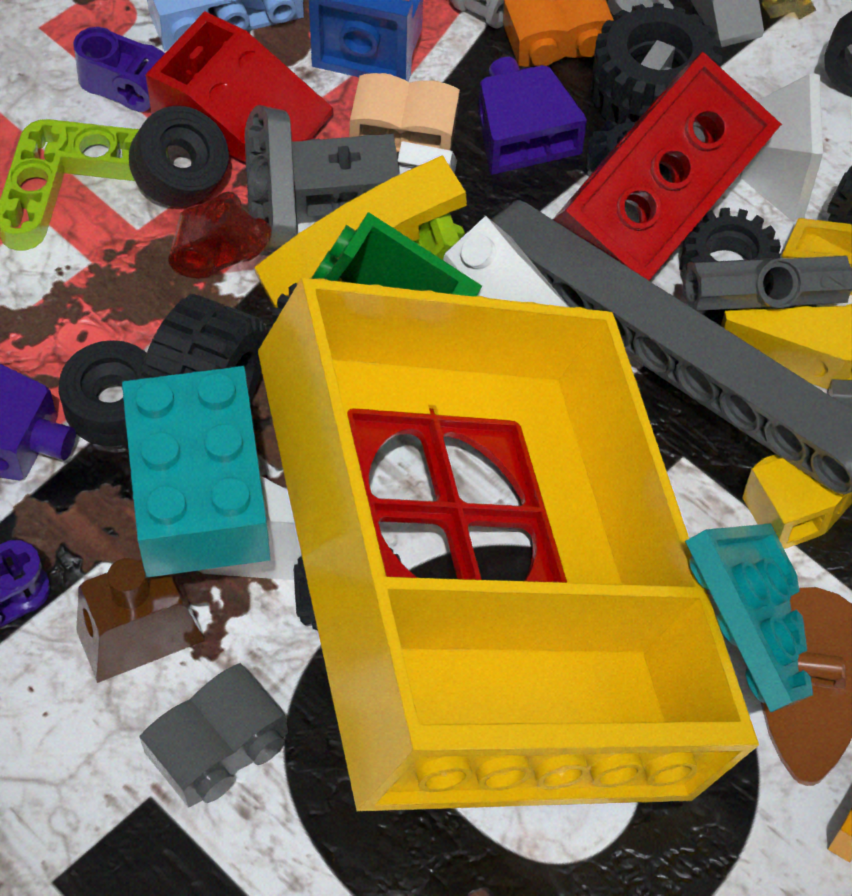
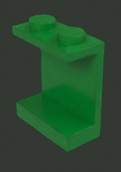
M370 212L366 214L356 230L346 224L311 277L312 279L321 278L329 281H338L341 278L349 283L381 285L383 287L419 291L430 290L437 293L473 297L477 296L482 288V285Z

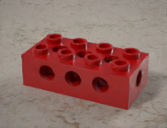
M702 52L678 73L556 214L553 220L642 277L650 280L782 124L708 55ZM693 125L703 132L705 142L696 137ZM659 163L665 165L670 170L672 183L665 180L661 175ZM625 202L632 204L637 209L639 214L638 223L632 221L627 216Z

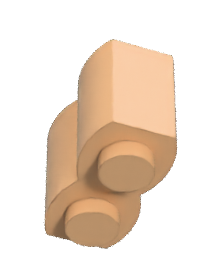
M386 73L360 75L350 117L349 137L394 134L396 153L400 151L402 141L451 151L458 114L460 90L435 80L409 83L404 79Z

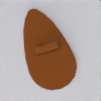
M818 587L799 588L800 592L791 596L790 603L791 611L797 609L803 616L807 651L799 655L798 668L799 672L805 670L811 676L813 695L792 706L771 713L766 703L761 702V707L769 737L781 762L799 784L814 786L820 783L836 767L852 739V603L837 593Z

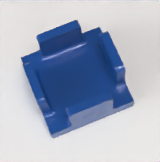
M309 0L312 67L355 77L371 73H386L409 81L412 54L422 31L423 0Z

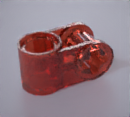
M223 192L210 201L185 209L180 213L168 257L169 265L177 273L189 278L201 279L209 277L217 271L257 257L268 244L272 228L264 219L254 218L241 207V200L233 192Z

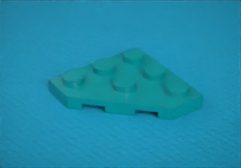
M772 524L706 529L686 540L685 542L692 554L690 557L691 570L699 584L703 588L710 590L720 610L717 615L720 629L726 639L732 645L738 647L748 667L746 679L755 697L760 702L766 703L771 713L792 706L812 696L811 676L805 670L799 672L798 668L799 655L807 651L803 616L797 609L791 611L790 603L791 596L800 592L798 575Z

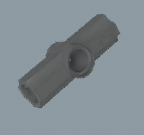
M845 255L690 262L683 276V296L686 298L688 306L696 311L760 307L784 308L798 305L848 303L852 291V268L848 257ZM770 271L773 275L774 286L771 293L767 296L764 291L763 280L766 273Z

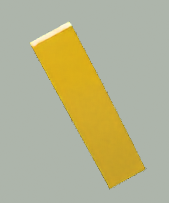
M441 155L397 175L343 204L298 233L254 267L255 273L273 307L278 308L277 299L280 295L284 294L289 297L288 287L295 283L298 284L301 278H311L346 224L356 230L366 214L370 212L406 237L415 241L420 239L419 225L467 206L466 191L444 156Z

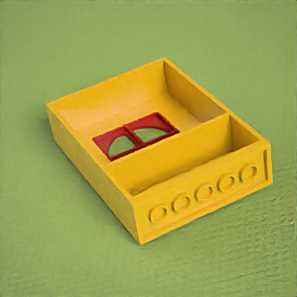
M301 278L260 346L258 355L356 810L382 811L692 801L757 748L759 742L707 589L699 584L690 567V557L692 554L685 542L689 539L613 312L591 310L582 307L573 308L537 304L535 302L491 299L483 296L473 297L437 293L430 290L419 291L383 287L381 285L329 281L321 278ZM403 434L414 435L421 441L436 501L381 499L371 493L369 473L375 454L383 444ZM444 437L459 439L490 459L514 487L520 497L521 506L475 504L463 501L458 494ZM379 522L434 524L441 527L447 537L457 579L417 578L392 552L381 534ZM468 527L520 528L527 531L532 538L533 554L525 580H482Z

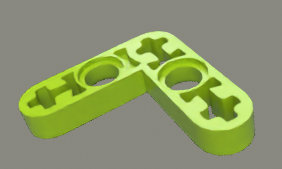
M51 119L37 120L26 126L21 133L0 198V239L2 243L9 249L25 251L35 248L43 242L48 231L64 174L135 181L129 167V149L139 129ZM48 142L44 151L45 160L40 159L38 149L43 148L45 143ZM94 144L105 145L109 148L104 155L99 157H89L83 154L84 149ZM167 147V148H166V155H167L168 160L170 161L169 151H168V147ZM120 149H122V158H120ZM33 177L43 178L47 181L45 186L35 191H27L20 187L25 180ZM22 208L27 209L29 221L23 222L21 228H13L21 224L23 217Z

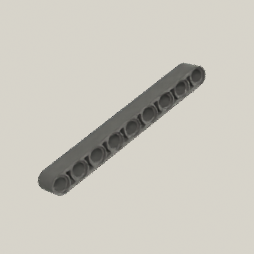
M515 200L490 219L512 237L569 307L613 312L628 356L830 490L839 494L852 492V409L531 205L521 200Z

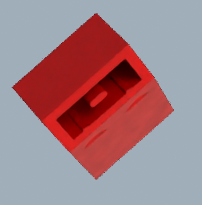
M206 11L197 18L146 73L151 114L169 106H186L204 113L222 131L228 145L229 155L246 162L245 127L248 116L255 106L263 105L285 110L290 118L292 142L311 140L333 114V107L249 32Z

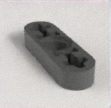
M257 105L250 112L245 127L250 240L256 250L275 252L292 239L296 233L291 124L289 115L285 110Z

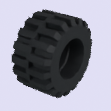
M653 3V7H645L643 4L632 6L631 12L619 11L614 15V20H607L604 23L601 33L597 36L591 77L592 100L595 107L602 108L601 115L605 119L616 120L618 124H620L625 114L632 122H637L678 73L700 53L704 52L719 67L721 66L722 46L720 40L715 39L716 32L710 25L703 26V19L698 15H688L684 13V8L677 6L671 9L665 8L664 4ZM657 40L675 47L672 69L657 70L641 65Z
M190 294L176 304L159 326L146 353L139 379L244 366L249 402H251L262 371L258 350L265 340L263 322L253 315L203 296Z

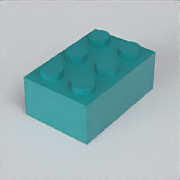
M239 366L122 381L137 538L146 578L271 561L245 367Z

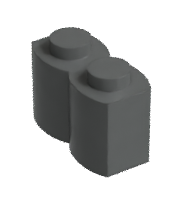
M238 663L211 679L191 699L180 703L164 713L146 728L139 737L147 757L189 808L202 800L205 803H210L224 795L233 785V776L238 770L253 762L255 765H261L272 759L283 747L285 742L283 738L288 734V728L284 713L244 666Z

